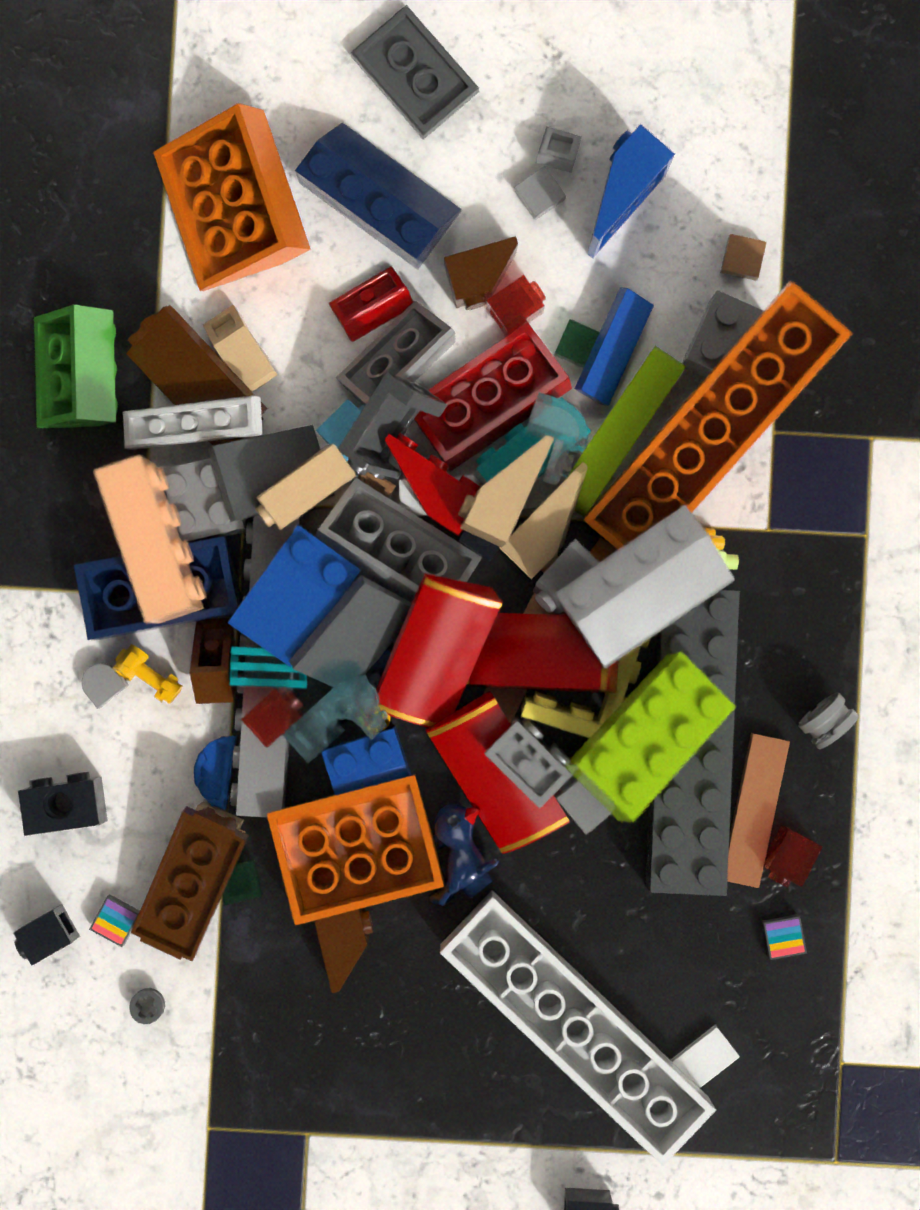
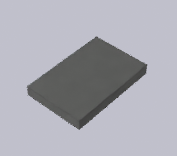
M407 5L351 52L352 59L423 140L479 93V87Z
M313 425L219 444L208 449L230 522L259 516L255 508L261 504L256 497L321 450ZM334 492L331 493L330 495H328V496H327L326 498H324L323 500L329 499V498L335 496V495H334Z
M360 575L290 659L291 666L296 671L349 694L398 637L412 602Z

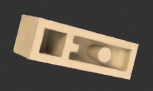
M548 435L483 485L474 497L468 494L458 514L464 518L460 528L499 547H503L508 542L554 438Z
M584 462L510 535L508 542L503 547H499L531 579L540 570L545 573L559 557L557 553L565 543L588 469Z

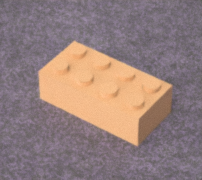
M139 455L95 470L94 472L145 622L163 623L204 609L201 600L206 598V593L199 576L194 578L189 563L194 562L193 554L187 540L181 541L176 527L181 525V519L175 504L169 505L164 490L169 489V484L162 467L157 468L154 462L152 463Z

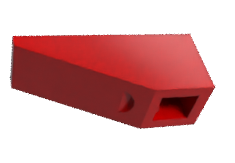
M399 433L397 438L388 434L385 438V443L426 515L458 536L462 531L460 527L464 520L463 517L458 515L467 495L469 494L474 497L481 487L464 475L457 480L448 474L447 470L450 466L433 454L426 459L415 450L418 444L405 435Z

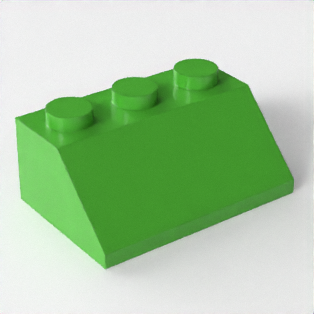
M71 305L34 317L37 428L96 427L115 423L118 402L115 397L117 365L114 360L116 328L113 323V310Z

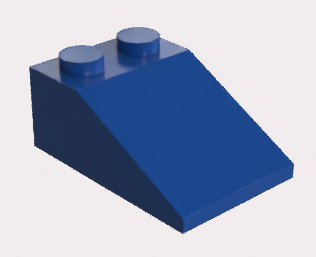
M641 124L633 133L626 130L613 146L615 151L609 158L612 164L587 253L592 259L665 178L675 156L674 152Z
M297 525L228 621V624L291 667L290 659L342 598L361 570Z
M396 726L326 748L321 752L335 795L411 776Z

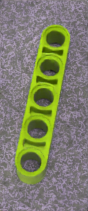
M657 346L648 355L567 475L568 477L582 462L588 466L575 511L583 517L591 509L686 368L684 364Z

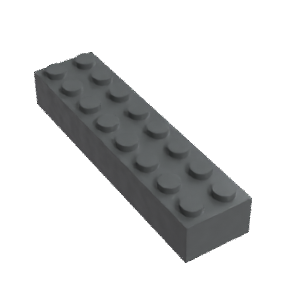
M718 591L656 634L655 667L666 655L682 652L734 705L740 591ZM735 709L649 803L645 886L651 893L727 896Z

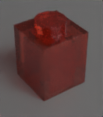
M522 275L487 299L486 309L506 337L525 323H530L543 314L545 308L543 301L546 300V297L535 281L529 283L526 277Z
M278 687L272 690L248 712L241 721L268 748L305 716L300 710L303 703L289 688L283 692Z
M781 825L766 854L764 867L770 870L768 877L787 888L791 882L802 887L823 846Z

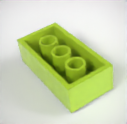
M682 652L666 655L564 767L618 821L633 822L736 706Z

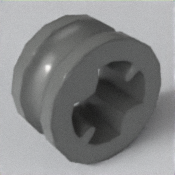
M144 988L138 991L131 999L129 1005L130 1014L138 1023L151 1024L157 1021L163 1014L165 999L158 990ZM149 996L154 999L153 1006L157 1011L154 1015L150 1011L146 1016L141 1013L142 1006L138 1001L141 997L145 1001Z

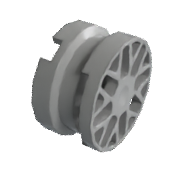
M838 692L818 703V707L812 712L809 711L799 722L798 727L804 733H809L813 737L811 742L817 749L825 748L836 741L859 718L854 709H848L844 705L845 699Z

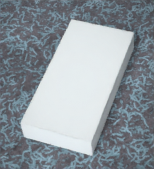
M714 1025L674 1056L671 1061L697 1087L701 1088L740 1056L719 1028Z

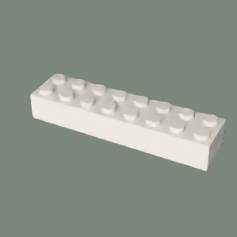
M492 890L440 944V954L662 1166L672 1158L716 1111L710 1098Z

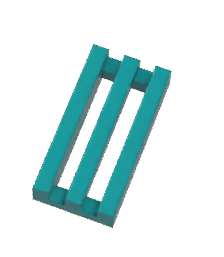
M231 647L230 686L307 688V675L294 670L292 666L289 667L286 664L238 662L239 656L275 657L265 649ZM238 670L299 673V680L238 678Z

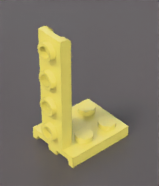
M651 638L619 659L617 693H605L598 716L594 715L592 708L571 701L568 707L559 704L556 696L540 690H535L534 695L525 693L521 705L522 716L590 738L624 702L628 683H636L641 668V662L636 661L640 647L647 648Z

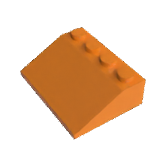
M237 103L153 152L200 291H206L282 265L311 250L263 109Z
M416 775L267 813L295 925L444 887V877Z

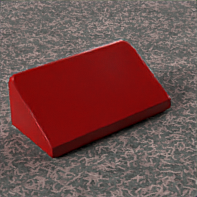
M390 266L328 304L350 341L353 342L403 313L413 303V300L394 268Z

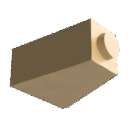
M335 444L326 445L256 498L261 505L255 509L268 527L275 523L278 529L281 530L351 480L356 474Z

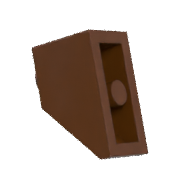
M516 236L444 257V267L456 308L465 306L466 310L477 309L487 304L486 299L493 297L517 253L518 241Z
M231 618L196 621L189 671L196 704L234 702L235 686H230L231 647H235V631L228 624Z
M362 908L314 920L332 993L340 991L368 944V934L374 933L370 912H363Z

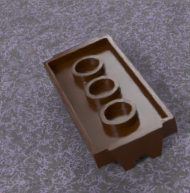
M171 305L162 307L159 312L145 318L140 323V329L128 339L132 347L126 354L174 405L255 396ZM261 402L262 416L268 408ZM248 437L215 440L208 442L212 446H215L219 444L247 439Z
M188 806L185 807L131 934L140 937L141 942L179 960L182 957L190 961L194 960L249 836L236 829V819L222 817L210 807L200 811Z

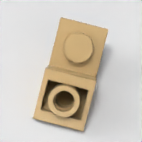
M234 305L203 324L206 333L222 360L251 391L262 387L269 380L277 376L266 353L252 336L241 314Z

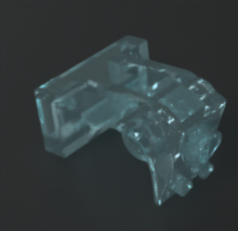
M366 675L340 682L282 735L309 763L345 731L340 724H337L338 719L346 718L353 720L373 739L387 726L385 720L388 719V714L385 710H380L378 706V693L375 687L369 684Z

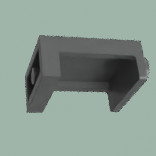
M386 372L338 447V450L348 458L347 463L359 474L366 475L369 472L381 480L385 476L398 479L402 472L389 463L392 453L385 443V438L388 434L397 438L399 433L404 435L419 411L440 417L447 404L422 385Z

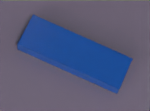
M619 288L574 388L575 390L601 405L609 406L654 305L628 288Z

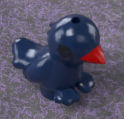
M449 804L441 808L436 815L434 841L438 842V850L446 846L449 849V854L446 862L444 887L428 895V902L444 906L452 901L453 897L460 890H463L467 897L471 899L493 882V879L487 872L499 864V860L495 858L486 862L483 854L474 844L472 837L473 826L481 809Z

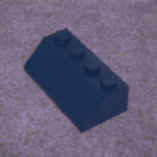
M343 122L318 139L295 170L299 184L417 270L461 212V208Z
M225 537L188 543L194 558V562L189 563L194 578L199 576L206 593V598L201 600L204 609L163 623L145 622L123 556L74 565L87 639L102 640L233 615L241 605L242 598L237 573Z

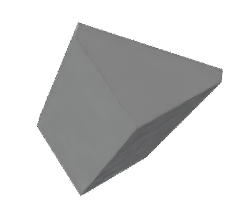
M414 301L336 378L361 404L366 405L386 372L415 382L455 343V331L417 301Z

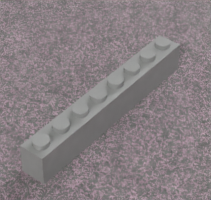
M260 515L255 516L253 522H247L246 543L252 544L251 559H245L244 581H250L249 592L297 525L302 527V517L299 516L281 530L278 529L275 523L268 527ZM241 633L239 647L262 648ZM245 656V663L284 664L276 657ZM239 671L238 678L293 680V673ZM237 686V692L243 693V706L236 709L235 730L241 731L240 746H234L233 768H239L238 783H232L230 803L231 806H237L236 816L267 817L269 812L286 808L293 688Z

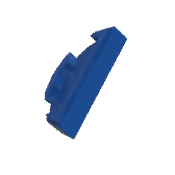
M238 735L222 736L208 743L198 754L194 765V783L201 795L210 805L226 810L228 805L233 771V751Z

